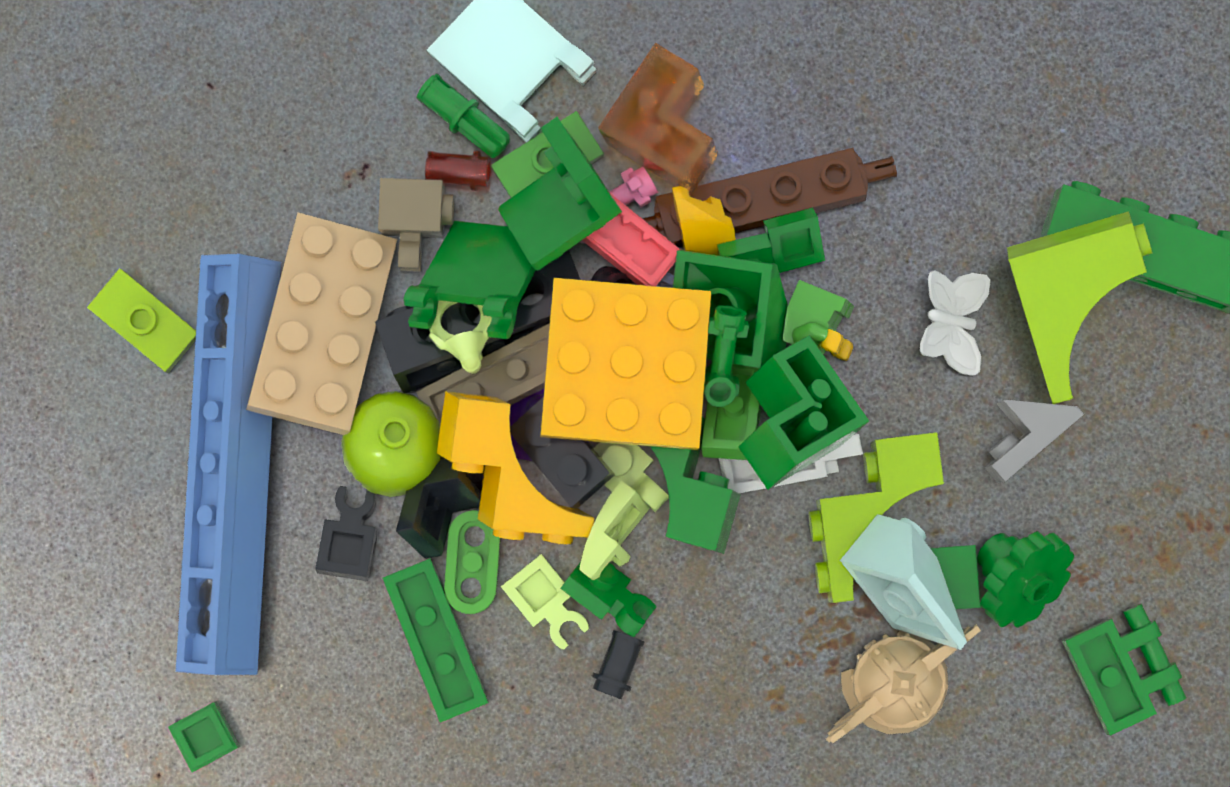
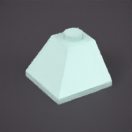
M877 514L840 561L892 628L961 650L967 641L939 561L924 541L926 539L925 532L910 519L901 518L897 520Z

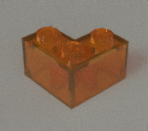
M655 43L599 125L598 129L606 144L674 187L681 186L687 188L689 196L692 195L719 155L713 138L682 120L704 88L699 69Z

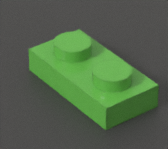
M733 364V376L738 377L740 383L738 396L730 404L723 407L711 406L707 402L702 439L703 457L747 460L738 446L759 427L761 405L745 382L760 368Z

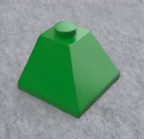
M677 250L673 288L711 291L709 317H714L715 308L718 306H733L746 312L745 321L749 323L747 338H737L733 364L761 368L773 355L786 349L783 334L788 304L777 264ZM708 333L706 359L708 360L713 359L716 335Z

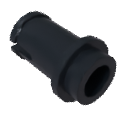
M613 630V636L599 673L593 672L592 677L596 679L593 689L622 700L625 690L631 691L632 687L627 684L641 647H643L645 642Z

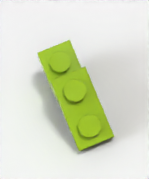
M937 432L878 439L870 442L871 452L863 453L864 471L867 483L875 482L876 492L816 500L817 510L809 511L812 542L821 541L823 562L815 563L817 588L819 594H828V601L830 603L854 600L853 577L840 560L877 514L882 515L895 503L916 491L944 484Z

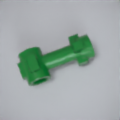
M718 306L715 308L714 317H709L708 333L716 335L712 364L705 368L704 394L711 406H726L739 394V378L733 376L732 366L737 338H747L749 323L745 321L746 312L733 306Z

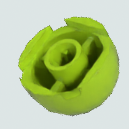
M397 391L375 394L357 406L350 432L342 436L341 446L344 464L353 477L368 491L388 497L405 495L407 490L412 489L427 478L440 461L441 456L437 454L440 422L431 407L414 395Z

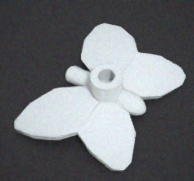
M931 271L928 276L929 297L935 309L928 312V317L932 324L925 329L920 343V352L923 356L928 357L943 355L947 364L957 372L975 376L980 372L981 354L975 338L964 329H975L976 320L964 316L978 311L989 295L990 279L984 274L970 273L959 276L951 282L945 275L937 271Z

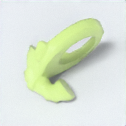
M439 301L434 324L429 329L431 333L429 334L430 339L439 349L448 351L460 360L464 370L471 374H476L481 368V361L483 359L482 349L489 339L486 330L491 323L492 317L483 316V306L474 305L481 314L478 326L473 331L462 332L456 335L449 334L442 328L441 318L444 311L457 302Z

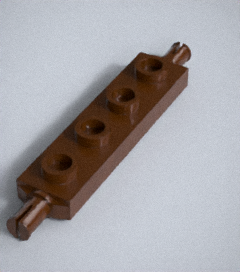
M853 147L687 188L690 197L702 201L707 200L710 196L720 199L725 216L731 217L734 231L738 233L764 226V220L812 207L815 213L866 201L868 183L892 177L895 178L897 177V170L892 156L863 164L862 159L854 151ZM673 192L656 196L654 216L642 219L674 245L682 247L681 229L676 216Z

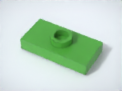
M577 111L561 120L591 164L604 157L603 151ZM543 132L491 165L492 170L510 198L554 168L544 153L546 149L551 147V144Z

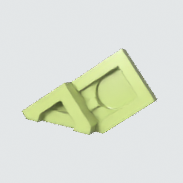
M622 480L615 487L600 510L585 544L580 571L592 580L599 578L603 569L611 561L619 566L629 562L630 555L621 547V544L650 509L641 496Z

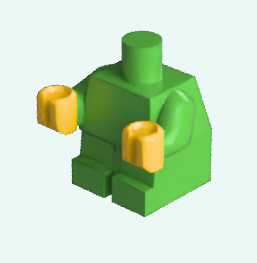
M799 280L787 307L783 341L791 346L810 335L823 355L827 350L831 352L832 356L848 361L853 350V344L849 340L844 339L843 335L838 333L836 329L843 317L850 318L854 305L843 297Z

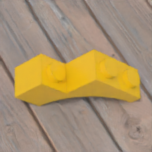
M445 391L437 454L452 462V469L457 471L483 473L485 465L478 520L493 529L494 536L504 539L523 540L525 532L543 534L542 540L557 544H573V537L588 538L594 523V517L580 509L549 501L537 491L522 471L511 441L510 404L497 397Z

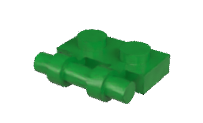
M1142 603L1123 611L1131 630L1121 636L1113 620L1106 619L1062 640L1106 735L1109 736L1156 715L1157 712L1150 700L1149 694L1159 689L1168 706L1177 704L1187 698L1178 681L1182 678L1176 662H1169L1158 639L1162 633L1156 621L1149 620ZM1140 647L1151 670L1148 675L1142 678L1139 677L1128 654L1129 651Z

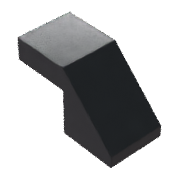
M441 456L440 461L429 476L412 489L406 491L396 532L425 559L442 556L452 513L479 508L485 465L483 473L457 471L452 469V462Z

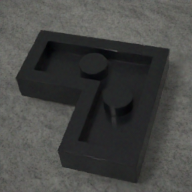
M543 397L510 426V434L571 508L578 509L615 474L588 441L540 437Z

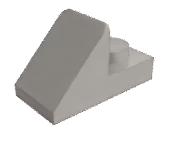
M1015 400L998 402L999 408L1023 435L1017 438L1012 432L989 451L994 460L984 468L997 483L1007 481L1084 415L1077 406Z

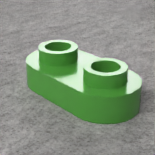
M476 510L467 511L457 516L448 532L444 585L445 596L455 610L465 614H476L487 609L496 597L501 538L494 536L493 529L478 520L479 511ZM475 526L480 527L485 533L484 542L477 547L469 545L466 541L467 531ZM468 578H475L481 584V592L475 598L465 596L462 591V584Z

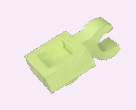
M600 442L594 448L615 474L605 484L611 492L622 480L634 489L654 512L669 499V495L644 473L654 460L638 445Z

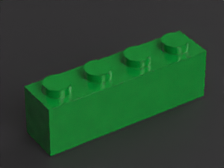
M1072 181L1071 186L1063 184L1054 192L1040 237L1129 211L1133 226L1144 223L1152 254L1143 256L1147 272L1129 279V281L1230 314V231L1219 230L1217 235L1199 230V222L1189 217L1169 214L1168 219L1151 214L1149 213L1150 206L1146 203L1124 197L1120 198L1119 202L1101 197V189L1084 182Z

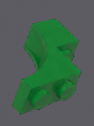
M702 417L700 447L698 450L650 447L663 469L668 487L670 511L666 537L724 554L741 494L728 489L730 479L700 471L698 480L693 479L702 448L705 418Z

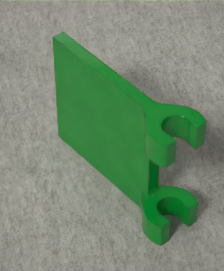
M463 221L453 222L420 284L417 286L411 285L404 295V305L414 307L413 313L408 320L409 327L430 329L436 318L438 302L449 301L483 306V316L492 317L491 323L486 330L487 336L501 339L510 338L515 325L518 304L536 270L529 263L508 226Z

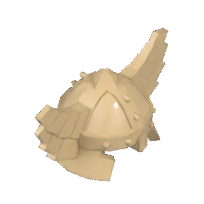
M977 624L963 629L967 642L981 631ZM899 630L897 636L889 637L885 634L883 639L869 642L864 646L865 651L862 655H857L858 661L855 669L841 672L842 691L850 711L834 724L835 726L828 732L829 736L826 740L829 743H834L862 722L867 727L886 734L910 733L928 724L942 708L948 691V673L944 660L957 649L940 643L934 645L928 639Z

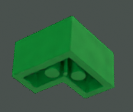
M809 335L773 355L745 382L770 419L759 426L738 448L767 490L839 448L865 426L869 419Z

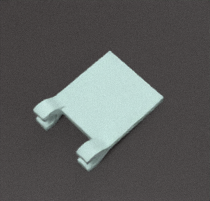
M473 0L427 49L433 58L497 114L525 143L533 139L541 131V127L537 125L538 121L521 105L559 65H562L583 86L597 72L593 66L594 61L588 55L567 41L523 0Z

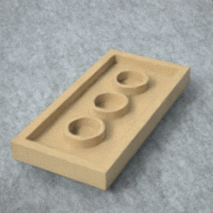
M297 213L246 410L342 435L350 432L376 328L375 321L378 320L397 239Z

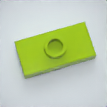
M120 268L87 307L166 373L173 369L196 341V330Z

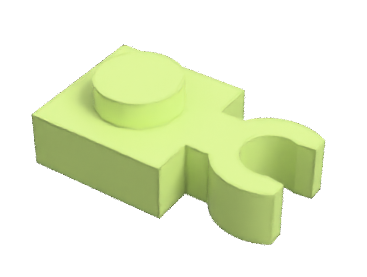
M541 554L502 585L501 588L533 627L546 618L551 624L550 636L556 646L564 650L568 643L560 634L561 625L566 621H574L585 633L589 629V624L582 614L567 610L563 605L571 597L560 589L565 582Z

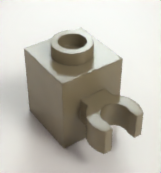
M380 178L378 230L384 236L400 237L398 268L401 271L421 272L422 238H444V225H453L454 194H446V187L442 180Z

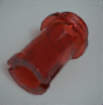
M477 150L473 152V155L428 151V158H426L425 180H442L444 184L470 186L471 191L476 192L479 187H488L491 174L490 157L481 156V152Z

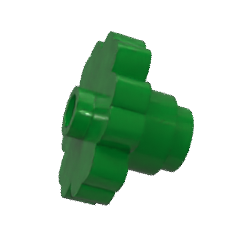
M1038 531L1022 539L1016 536L1009 537L1005 533H999L987 540L977 557V563L982 567V574L986 578L983 586L988 590L980 602V606L985 609L986 615L1000 627H1005L1011 623L1016 628L1038 618L1045 604L1055 601L1060 596L1063 587L1071 577L1070 572L1067 570L1074 559V553L1070 551V546L1055 533H1049L1044 536Z

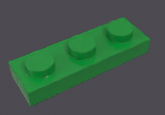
M432 558L383 577L382 579L439 722L441 723L489 703L451 605L445 596L443 585Z

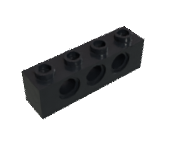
M569 250L540 270L535 271L518 304L515 325L510 338L489 337L482 349V357L550 323L554 278L581 280ZM538 293L543 295L542 299L535 304H521L523 299L530 294ZM456 303L451 305L444 311L441 318L442 328L453 335L473 331L479 324L473 321L480 314V311L473 304ZM410 306L396 308L386 318L375 321L392 373L403 393L432 384L462 368L460 360L446 350L439 349L434 342L425 341L426 337L430 334L429 329L409 327L408 320L414 310V307Z

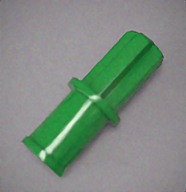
M437 73L435 76L432 75L420 88L416 97L417 100L424 103L449 124L450 132L453 134L460 132L491 158L498 157L507 148L510 142L509 133L478 109L479 102L477 100H468Z

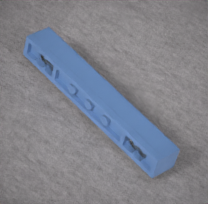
M243 254L201 255L189 458L187 463L188 475L183 558L181 564L182 575L176 672L208 675H257L272 417L246 409L280 282V261Z

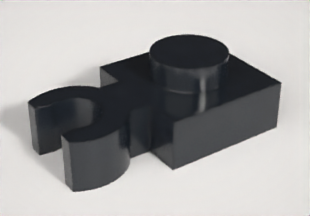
M340 486L335 495L336 507L341 515L340 521L324 520L315 570L317 574L368 581L377 530L376 527L363 525V522L374 512L376 504L374 493L367 490L363 505L359 508H351L346 504L348 498L347 487Z

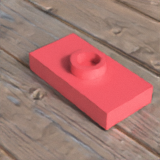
M612 195L622 213L582 241L619 271L626 274L637 285L657 286L676 262L677 250L681 249Z

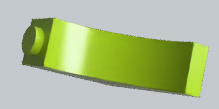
M1129 211L1007 247L1008 260L1052 404L1073 399L1069 379L1070 355L1076 334L1089 311L1116 286L1147 272L1143 256L1152 254L1144 223L1133 226Z

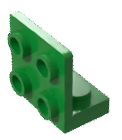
M555 117L540 128L551 144V147L546 149L544 153L554 168L501 204L498 208L514 238L535 270H540L551 261L559 258L564 252L622 213V210L558 117Z

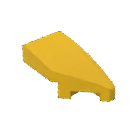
M681 186L672 188L684 250L718 255L717 244L736 240L731 217L725 216L720 199L710 196L707 200L702 201L690 197L687 188Z

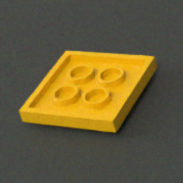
M554 278L540 437L698 450L700 447L711 291Z

